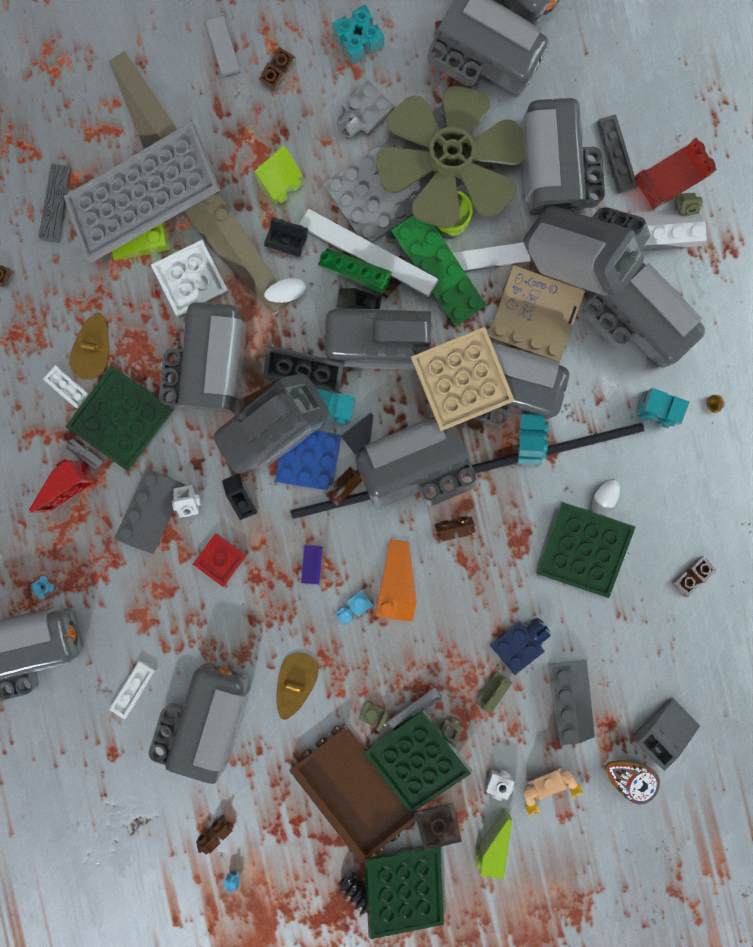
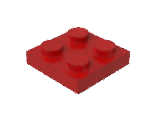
M215 533L192 565L224 587L246 558V555Z

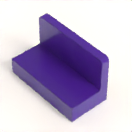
M304 545L301 583L320 586L324 546Z

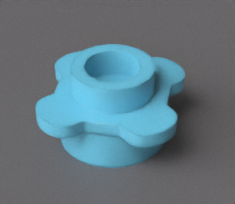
M40 576L38 581L31 584V589L38 595V598L43 599L47 593L54 590V585L47 581L46 576Z
M239 872L227 875L224 888L228 890V894L238 889L241 881Z

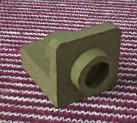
M695 193L676 194L675 202L680 215L699 214L703 201L702 197H697Z
M369 701L366 702L359 717V720L376 727L377 731H381L382 727L386 728L390 719L388 717V710Z

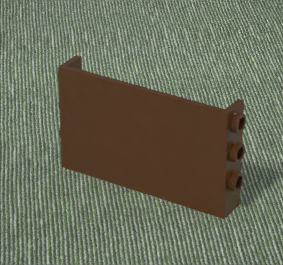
M337 725L330 731L331 735L327 738H320L315 743L316 747L311 751L309 748L300 755L301 758L290 767L289 771L362 864L365 858L383 851L384 845L389 841L394 842L397 840L403 830L411 829L415 825L416 814L409 812L364 754L365 748L347 725Z

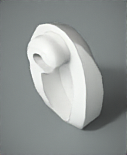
M296 278L284 279L270 286L264 293V297L272 302H290L304 294L306 284Z
M608 480L599 487L594 495L591 511L606 515L612 510L620 494V485L617 480Z

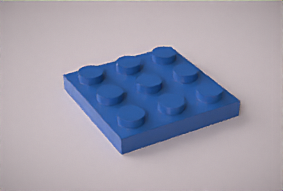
M322 431L313 432L279 458L275 482L327 490L334 482L341 435Z

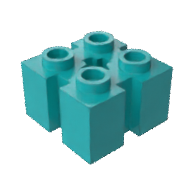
M366 4L352 11L351 18L347 19L346 16H343L332 23L333 34L340 46L344 44V53L351 65L365 58L366 51L369 50L372 54L384 47V35L377 24L373 26V16Z
M316 388L330 412V416L324 421L332 418L337 424L346 425V422L351 423L355 397Z
M651 388L649 391L643 392L635 413L639 414L640 418L646 421H651V419L657 420L658 425L662 427H674L675 424H682L690 401Z
M521 414L518 464L541 465L542 459H546L548 422H545V416Z

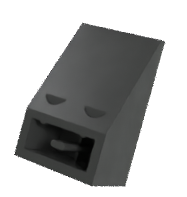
M672 698L632 738L665 771L679 758L700 725Z

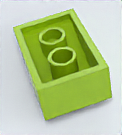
M284 145L254 171L260 189L275 205L279 202H285L289 197L288 194L293 190H298L303 184L302 181H304L303 174Z
M166 223L159 224L113 250L114 261L170 251Z
M507 808L502 809L479 843V849L475 850L474 862H476V869H479L480 876L504 879L512 825V818Z

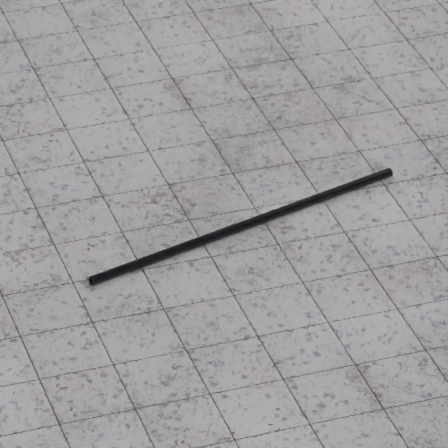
M641 422L549 445L546 456L644 432V425ZM518 453L473 464L472 467L476 474L518 463ZM367 491L347 496L338 506L329 500L293 509L290 512L292 519L368 501L370 497Z

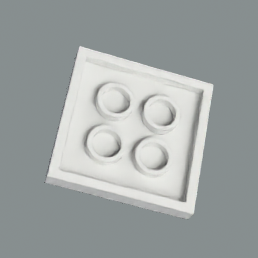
M203 240L151 265L177 317L185 314L188 306L193 302L207 303L229 292Z

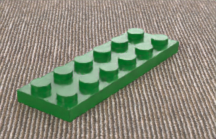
M412 215L391 230V233L413 266L438 279L431 293L454 327L486 306V303L434 225L420 222Z

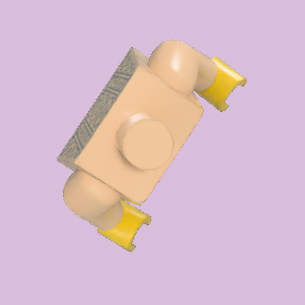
M561 768L528 781V786L524 788L525 809L530 817H532L531 815L534 812L540 813L535 800H541L568 787L573 799H576L575 795L577 794L584 796L581 786L577 784L573 774L568 770L562 772Z

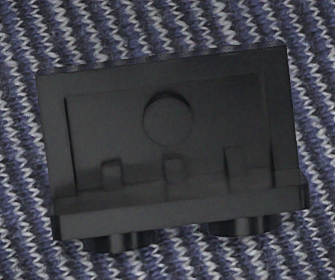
M272 217L264 246L301 257L307 242L308 228Z

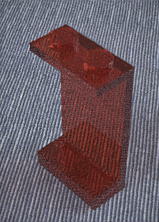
M697 137L689 145L651 168L643 169L635 176L638 187L653 210L675 198L676 194H681L708 178L717 170L714 160L708 156L704 144Z

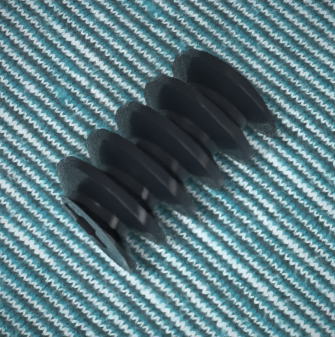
M350 870L339 881L340 887L337 892L345 891L343 898L345 899L350 896L351 898L348 903L356 902L354 909L357 910L361 907L362 909L359 914L362 916L367 913L366 886L364 887V882L359 881L357 875L353 876L354 872Z

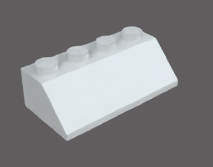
M678 209L629 213L644 218L648 226L650 238L642 248L643 251L701 246L707 241L705 220L700 212L699 214L680 215Z

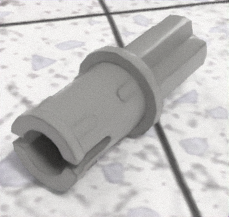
M75 439L69 441L73 446L67 443L66 449L75 454L78 460H83L93 469L101 466L102 460L91 453L89 448L83 447Z

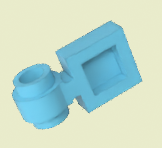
M360 590L346 601L350 606L349 608L343 606L336 612L337 619L340 623L343 622L346 625L354 618L352 616L353 612L359 617L372 607L373 604L364 592Z

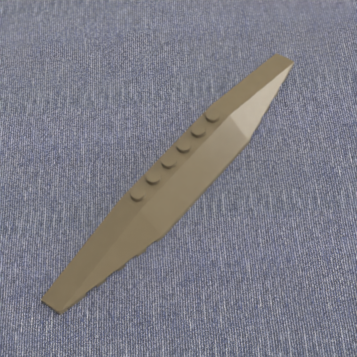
M124 51L111 59L109 63L144 149L176 131L177 128L126 52ZM219 192L185 210L206 244L274 312L290 303L272 302L264 297L266 290L277 281Z

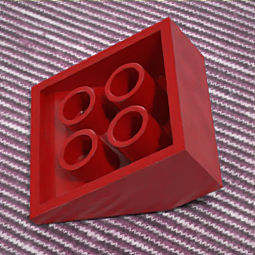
M67 459L57 463V468L51 471L29 511L31 513L51 512L97 482L87 464L81 461H67Z

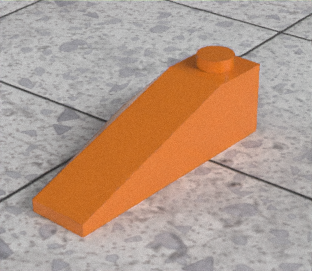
M390 539L375 616L393 620L413 621L417 602L409 542Z

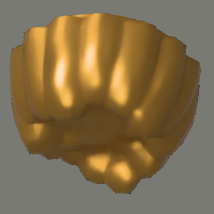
M712 395L707 399V406L713 413H718L724 408L725 402L722 396Z

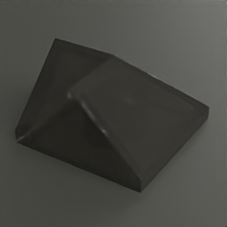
M453 802L415 811L424 851L462 842Z

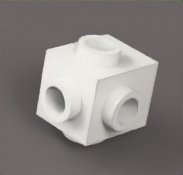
M193 485L174 488L172 506L174 511L178 512L179 517L199 514L201 499L199 494L196 495Z
M490 769L484 788L487 793L491 794V797L502 801V799L508 800L510 795L514 794L516 784H514L515 781L509 772L504 770L498 772Z

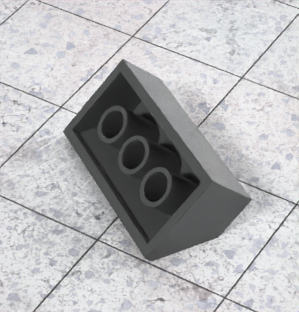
M267 345L263 379L278 382L283 377L304 374L311 380L315 388L339 394L344 373V362Z
M146 468L114 539L131 547L154 554L174 511L172 506V500H174L173 489L184 487L186 484L153 469Z
M587 660L548 664L556 741L559 745L579 744L594 738Z

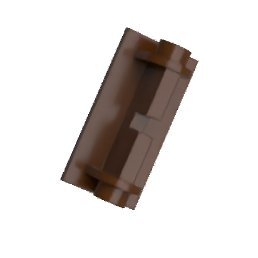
M349 467L324 494L338 506L362 482L359 471H354Z
M462 516L457 520H444L434 524L437 539L442 540V542L455 539L454 532H458L459 538L475 533V524L472 517Z
M224 814L219 819H216L205 833L198 837L196 843L199 853L211 854L220 844V841L216 838L219 837L224 840L233 832L234 825L230 821L226 822Z

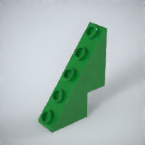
M328 248L320 255L319 266L361 289L364 286L380 296L383 295L391 281L392 272Z

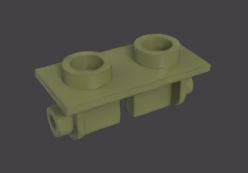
M497 671L475 703L491 714L513 682Z

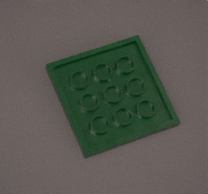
M111 365L65 427L129 472L174 410L163 404L157 397Z
M561 501L536 574L610 598L636 527Z
M422 709L364 751L366 757L411 814L472 773V769L425 709Z
M438 845L365 858L368 936L370 939L444 925L441 848Z

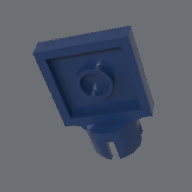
M535 618L528 625L518 621L490 644L491 648L514 675L545 652L541 645L551 636V632L546 625H543L544 622L539 618Z

